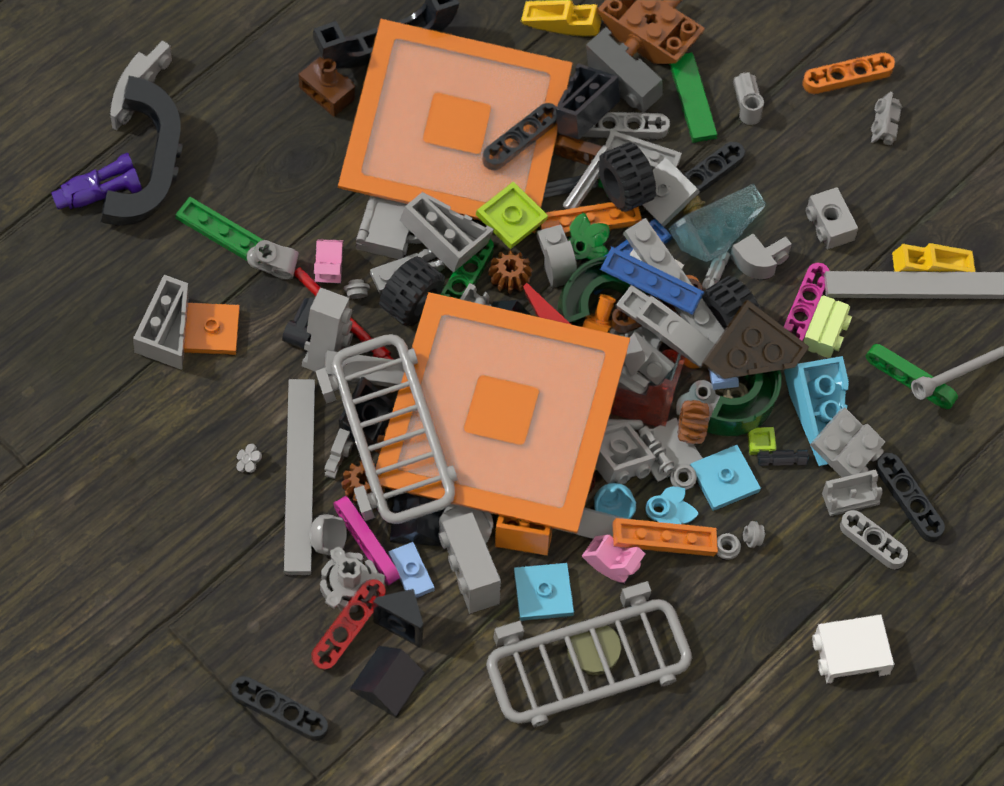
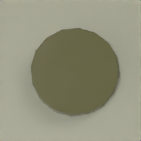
M606 625L596 628L595 631L609 669L612 670L619 660L621 644L616 632ZM590 631L571 636L570 640L581 670L589 675L604 674L605 671ZM567 647L568 658H569L570 662L572 663V665L574 666L573 661H572V658H571L570 653H569V650H568V647Z

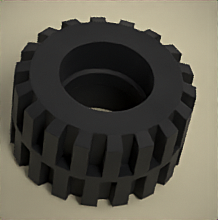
M628 142L601 153L598 161L600 179L609 199L620 211L627 212L654 200V197H656L654 173L648 159L636 144Z
M421 257L411 258L402 264L387 281L380 296L379 305L403 326H411L421 319L428 292L441 295L445 284V276Z
M727 276L704 290L705 293L702 297L724 330L745 301L749 300L760 309L757 300L747 286L732 276Z

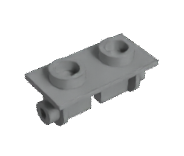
M893 92L880 98L875 105L876 116L871 128L873 132L871 143L881 139L884 144L892 145L896 140L898 125L892 122L897 123L899 121L901 104L898 99H892Z

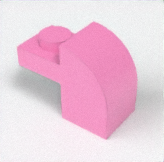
M317 240L316 262L314 264L315 282L341 283L343 240Z
M600 535L594 537L582 557L594 569L617 582H625L629 575H632L639 569L640 561L645 553L639 547H614L611 535Z

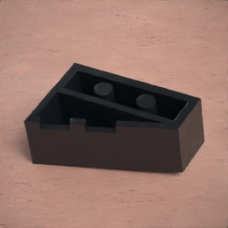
M577 63L575 67L576 72L569 80V87L567 90H564L556 107L558 133L579 140L620 102L618 76Z

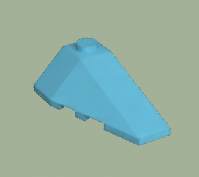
M843 356L800 363L795 368L784 370L789 395L810 444L840 409L844 407L847 409L845 393L848 390L849 381ZM812 448L818 465H827L828 463Z

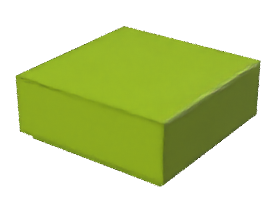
M774 427L755 428L747 433L750 455H757L760 450H769V453H772V450H776Z

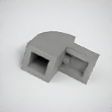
M562 225L537 231V238L545 256L544 269L551 287L555 288L566 285L572 274L577 270L571 242L567 241Z
M752 234L733 245L730 258L745 275L755 279H766L774 276L776 266L788 259L791 243L784 237L765 248L757 237Z

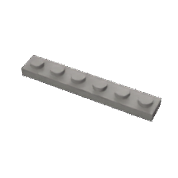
M646 218L624 231L623 235L643 262L692 285ZM701 299L694 315L674 307L681 318L715 345L724 329L703 299Z

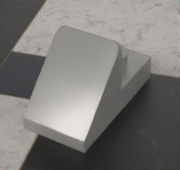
M634 332L632 334L625 364L632 376L639 370L658 386L675 364L638 333Z

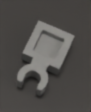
M339 429L331 449V455L325 465V476L335 479L344 456L349 457L353 442H350V431Z

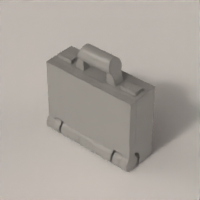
M370 196L356 239V249L401 259L406 255L408 243H422L415 235H410L411 231L400 222L404 207L407 204Z

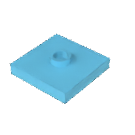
M738 445L690 464L696 472V480L713 511L760 492L761 488Z
M567 563L514 568L520 621L573 616L574 611Z

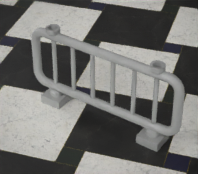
M393 334L383 335L340 350L332 361L334 375L329 376L326 368L317 370L316 374L326 403L336 401L334 391L339 390L372 491L367 494L364 485L354 488L364 521L375 518L372 509L377 508L380 516L385 521L399 524L448 507L455 496L453 482L457 481L458 478L454 466L448 467L414 368V364L418 363L414 348L408 350L405 341ZM386 345H394L397 348L400 356L399 359L345 376L342 363L347 358ZM402 363L407 382L352 399L347 381ZM410 386L416 405L360 423L355 404ZM418 410L424 428L368 446L362 428ZM426 433L432 452L378 470L375 469L370 451ZM434 457L439 476L385 494L383 493L378 475ZM442 481L445 490L442 498L399 513H392L389 510L386 502L387 498Z
M647 581L622 589L620 595L623 607L631 605V607L520 641L524 633L521 621L495 628L493 638L496 646H504L494 650L489 655L486 664L503 714L511 722L519 724L531 721L533 727H537L547 723V716L652 682L660 681L661 686L674 683L676 681L675 675L686 671L692 660L691 650L675 609L670 603L661 599L646 601L649 600L651 593ZM654 610H661L665 613L681 654V660L678 663L667 667L664 664L646 613ZM641 615L661 668L642 675L639 673L620 622ZM612 623L616 624L635 677L616 683L613 680L595 631L596 628ZM590 631L610 684L591 691L588 689L570 640L571 636ZM565 639L584 691L582 694L563 699L544 647L545 644ZM539 647L558 698V701L541 707H537L518 654ZM510 655L514 656L532 706L531 710L520 713L513 710L497 666L501 658Z

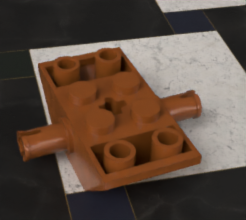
M605 0L597 9V13L612 32L615 39L628 47L626 52L631 57L637 52L654 64L677 63L705 31L704 27L675 9L683 0Z

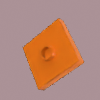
M188 303L184 352L236 355L240 306Z

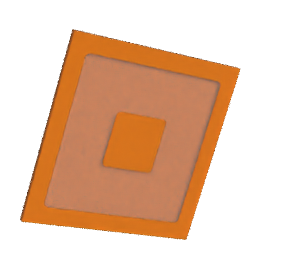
M381 19L338 188L405 204L410 203L420 193L424 192L451 206L450 209L462 216L466 214L472 217V219L480 220L476 216L477 209L514 182L541 208L558 131L557 124L498 170L486 168L483 165L482 157L484 149L540 105L544 103L558 105L564 90H567L572 62ZM544 113L543 119H545L548 116L552 118V114L550 113L549 115H546ZM532 125L523 127V130L528 134H534L537 131ZM515 139L505 141V144L510 148H516L519 145ZM500 149V152L494 157L490 155L489 159L492 160L493 158H495L498 160L499 154L502 152V150Z
M428 292L412 345L418 363L414 364V368L448 467L454 466L458 478L457 481L453 482L455 496L451 504L577 534L630 338ZM405 372L401 383L408 381ZM410 386L399 390L392 412L416 405ZM418 410L391 418L384 441L424 428ZM426 433L382 447L375 469L378 470L432 452ZM430 457L380 474L378 478L381 487L397 490L439 476L434 457ZM438 481L405 493L438 500L444 496L445 490L442 481Z

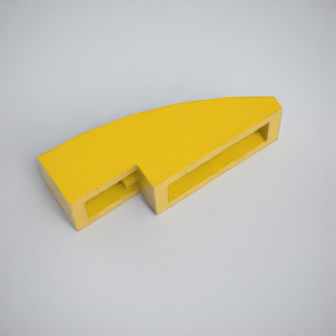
M571 0L530 1L525 4L521 22L533 28L561 34L596 36L599 34L602 18L597 13V5L574 6Z
M931 243L925 248L902 244L892 253L895 272H975L973 253L970 250Z

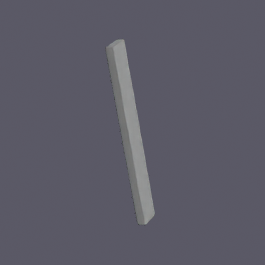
M826 271L824 274L826 297L1004 299V272Z
M289 379L284 575H311L312 545L310 544L309 531L312 525L315 379Z

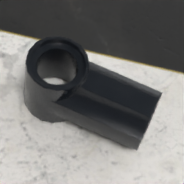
M304 298L294 319L289 320L282 341L304 349L306 341L310 342L311 334L307 333L310 308L315 298Z

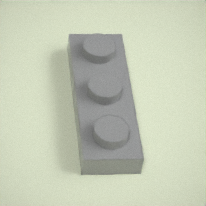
M611 130L605 145L606 147L613 149L632 142L644 153L652 170L665 158L676 168L678 167L682 153Z

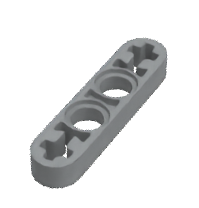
M608 112L598 121V128H595L594 125L582 137L608 138L611 130L635 138L661 139L668 134L670 122L665 115L658 113ZM605 121H612L616 126L613 129H606L602 124ZM634 121L639 123L640 128L632 130L628 128L627 124ZM645 122L648 123V124H647L648 129H644V127H645ZM655 123H659L661 129H656Z

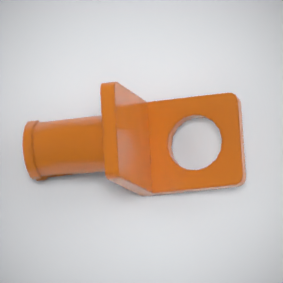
M601 294L595 314H591L585 319L583 327L608 333L612 328V321L609 320L616 299Z

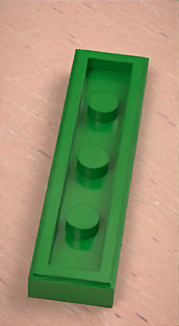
M693 52L686 53L677 63H669L692 143L716 139V128Z
M189 197L175 214L178 221L246 261L248 251L255 247L257 243L263 241V239L192 197Z

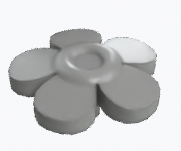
M249 444L245 450L241 449L238 452L237 459L240 460L237 463L238 471L244 472L246 470L249 473L255 471L256 463L262 458L261 452L256 451V445Z

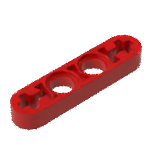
M369 579L361 584L313 649L311 660L316 667L328 669L337 662L373 613V601L376 596H371L367 603L372 604L370 608L365 603L358 601V597L361 596L362 599H365L369 593L366 589L367 586L372 587L375 584L378 586L376 591L379 595L377 597L384 596L386 589L381 581ZM354 605L361 606L364 611L362 619L358 621L352 620L349 615L350 608ZM338 627L345 628L348 633L347 639L342 643L336 642L333 638V632ZM328 639L332 645L339 647V650L336 652L335 649H332L328 654L330 661H324L320 664L318 662L320 656L317 654L319 651L325 652L329 648V645L325 644Z

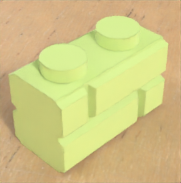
M821 296L804 338V343L809 346L808 351L816 352L818 355L826 358H831L834 350L839 352L844 337L840 336L842 329L848 330L852 316L848 315L850 310L848 304Z

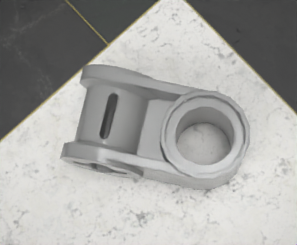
M263 240L248 251L246 259L249 265L255 269L265 271L281 279H292L299 253L292 248Z

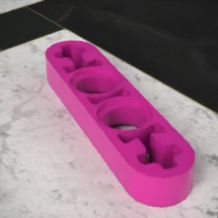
M814 263L808 268L784 325V328L791 333L793 327L798 329L796 337L801 341H804L825 290L824 274L826 271H829V268L823 263ZM819 272L821 276L817 285L812 284L814 276ZM806 291L813 292L816 295V299L808 301L804 299L802 294ZM796 312H803L807 315L808 319L802 322L795 319L794 314Z
M344 496L335 501L334 507L337 514L343 518L345 526L368 560L373 562L377 573L384 575V583L390 585L399 580L400 575L397 568L349 498Z

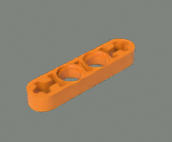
M879 53L810 69L805 73L803 87L807 92L817 94L886 78L892 74L895 61L891 55ZM879 63H882L884 66L887 65V68H884L882 65H879ZM863 67L867 73L859 75L855 73L854 68ZM833 72H840L844 78L835 80L831 74ZM814 78L815 81H819V82H818V84H815L814 81H810V80Z

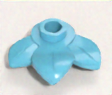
M669 487L665 489L661 496L650 498L645 507L647 516L654 521L682 525L693 521L698 516V512L693 506L683 501L685 488ZM661 507L663 512L658 513L654 508Z

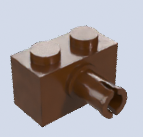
M319 57L299 74V88L335 117L355 100V85L350 78L343 77L337 72L335 61L332 63V59L327 58L323 60Z

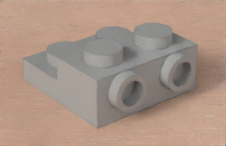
M844 407L838 411L810 446L841 477H847L867 472V463L870 460H877L883 454L884 450L881 447L885 441L869 424L862 425Z
M624 421L606 427L596 469L608 484L616 482L623 485L630 477L637 476L639 479L646 477L651 472V467L656 457L630 424Z

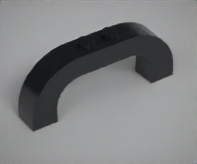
M425 0L418 11L396 22L442 32L455 18L459 2L458 0ZM337 21L314 28L313 39L323 60L327 58L332 59V63L335 61L336 68L338 69L354 68L370 63L378 28L344 37Z
M130 75L125 86L122 108L139 111L147 115L156 127L157 140L149 184L143 190L134 194L107 191L100 222L122 226L142 222L161 207L170 188L171 181H176L179 166H174L175 159L180 158L183 146L182 143H178L181 125L179 113L173 100L156 84Z

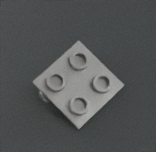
M677 418L654 429H649L648 426H645L639 430V437L656 457L651 467V472L657 482L669 477L675 466L679 464L690 465L703 459L694 444L679 441L677 433L679 421Z

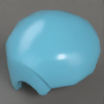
M609 483L598 489L594 497V508L596 511L631 519L636 512V501L630 489L625 485Z

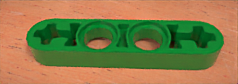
M491 239L485 245L486 249L481 251L479 258L477 257V252L452 274L441 295L460 299L464 291L455 292L452 289L454 284L463 283L466 288L469 283L475 286L493 255L494 245ZM468 263H473L478 269L470 273L464 270V266Z
M873 344L866 354V359L871 365L910 389L911 383L920 377L933 378L927 372L880 344ZM942 384L936 387L933 394L926 399L943 409H950L958 399V395L954 389L946 384Z

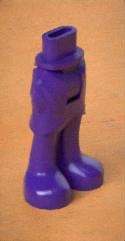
M127 152L120 155L113 163L98 171L95 169L87 174L73 177L61 185L62 189L51 193L59 210L67 206L70 209L73 207H83L105 199L108 190L117 192L128 189L134 194L140 192L142 187ZM123 174V175H121V176H119V177H116V178H114V179H112V180H110V181H108V182L103 183V184L100 185V182L103 181V180H106V179L111 178V177L116 176V175Z

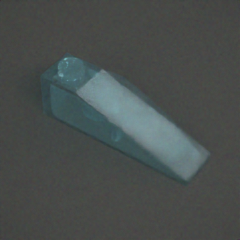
M752 184L682 217L669 228V231L681 251L708 262L729 250L746 227L763 210L766 203L756 186Z

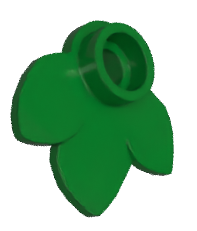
M585 213L578 215L570 225L571 237L568 239L571 242L575 259L587 258L592 260L607 255L609 252L603 244L609 237V225L604 223H594L591 225ZM577 242L582 244V251L576 249Z

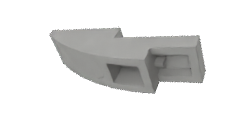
M163 40L147 57L138 52L118 81L112 99L110 114L112 128L115 130L122 124H126L135 111L122 108L128 76L139 77L153 83L156 75L162 69H166L171 63L170 45Z
M632 285L616 304L617 309L656 334L659 340L700 368L702 367L701 363L714 346L710 340L674 311L654 297H648Z

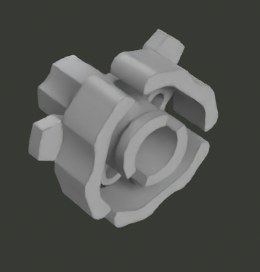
M341 547L330 550L331 560L327 562L321 571L322 581L320 582V590L326 600L325 603L333 609L338 607L341 611L348 603L344 599L350 600L366 580L377 579L384 584V575L377 573L371 560L365 561L364 565L362 554L345 553ZM328 576L330 578V586L333 589L332 592L327 588L326 581ZM376 584L372 587L367 586V588H370V591L366 598L362 599V602L368 607L370 606V603H367L369 598L376 596V588H378ZM359 605L352 606L349 612L356 613L359 610Z

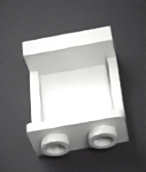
M881 615L818 624L815 634L812 635L813 647L815 651L819 650L821 658L818 660L821 676L825 675L826 683H832L836 677L878 671L879 676L888 675L894 666Z

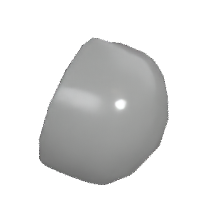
M324 514L319 515L314 520L309 531L310 544L316 552L331 555L330 550L337 547L344 548L347 529L343 518Z

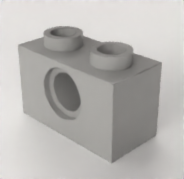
M838 187L810 196L808 206L806 207V214L808 219L814 222L817 237L821 242H824L827 250L854 241L858 226Z

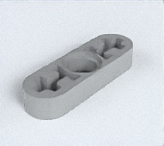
M850 510L843 515L840 523V529L843 534L888 568L899 569L905 564L908 551L903 544L859 511ZM856 520L858 522L857 526L854 525L852 528L848 526L849 521ZM866 527L867 529L864 531L863 536H860V532ZM870 534H876L880 537L881 543L879 545H871L866 537ZM885 543H887V549L885 548L884 552H881V550L884 548ZM898 552L900 554L899 558L896 557L894 560L890 558L891 553Z

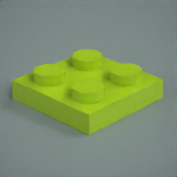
M514 182L476 211V216L486 226L493 228V233L510 249L547 221L548 215Z

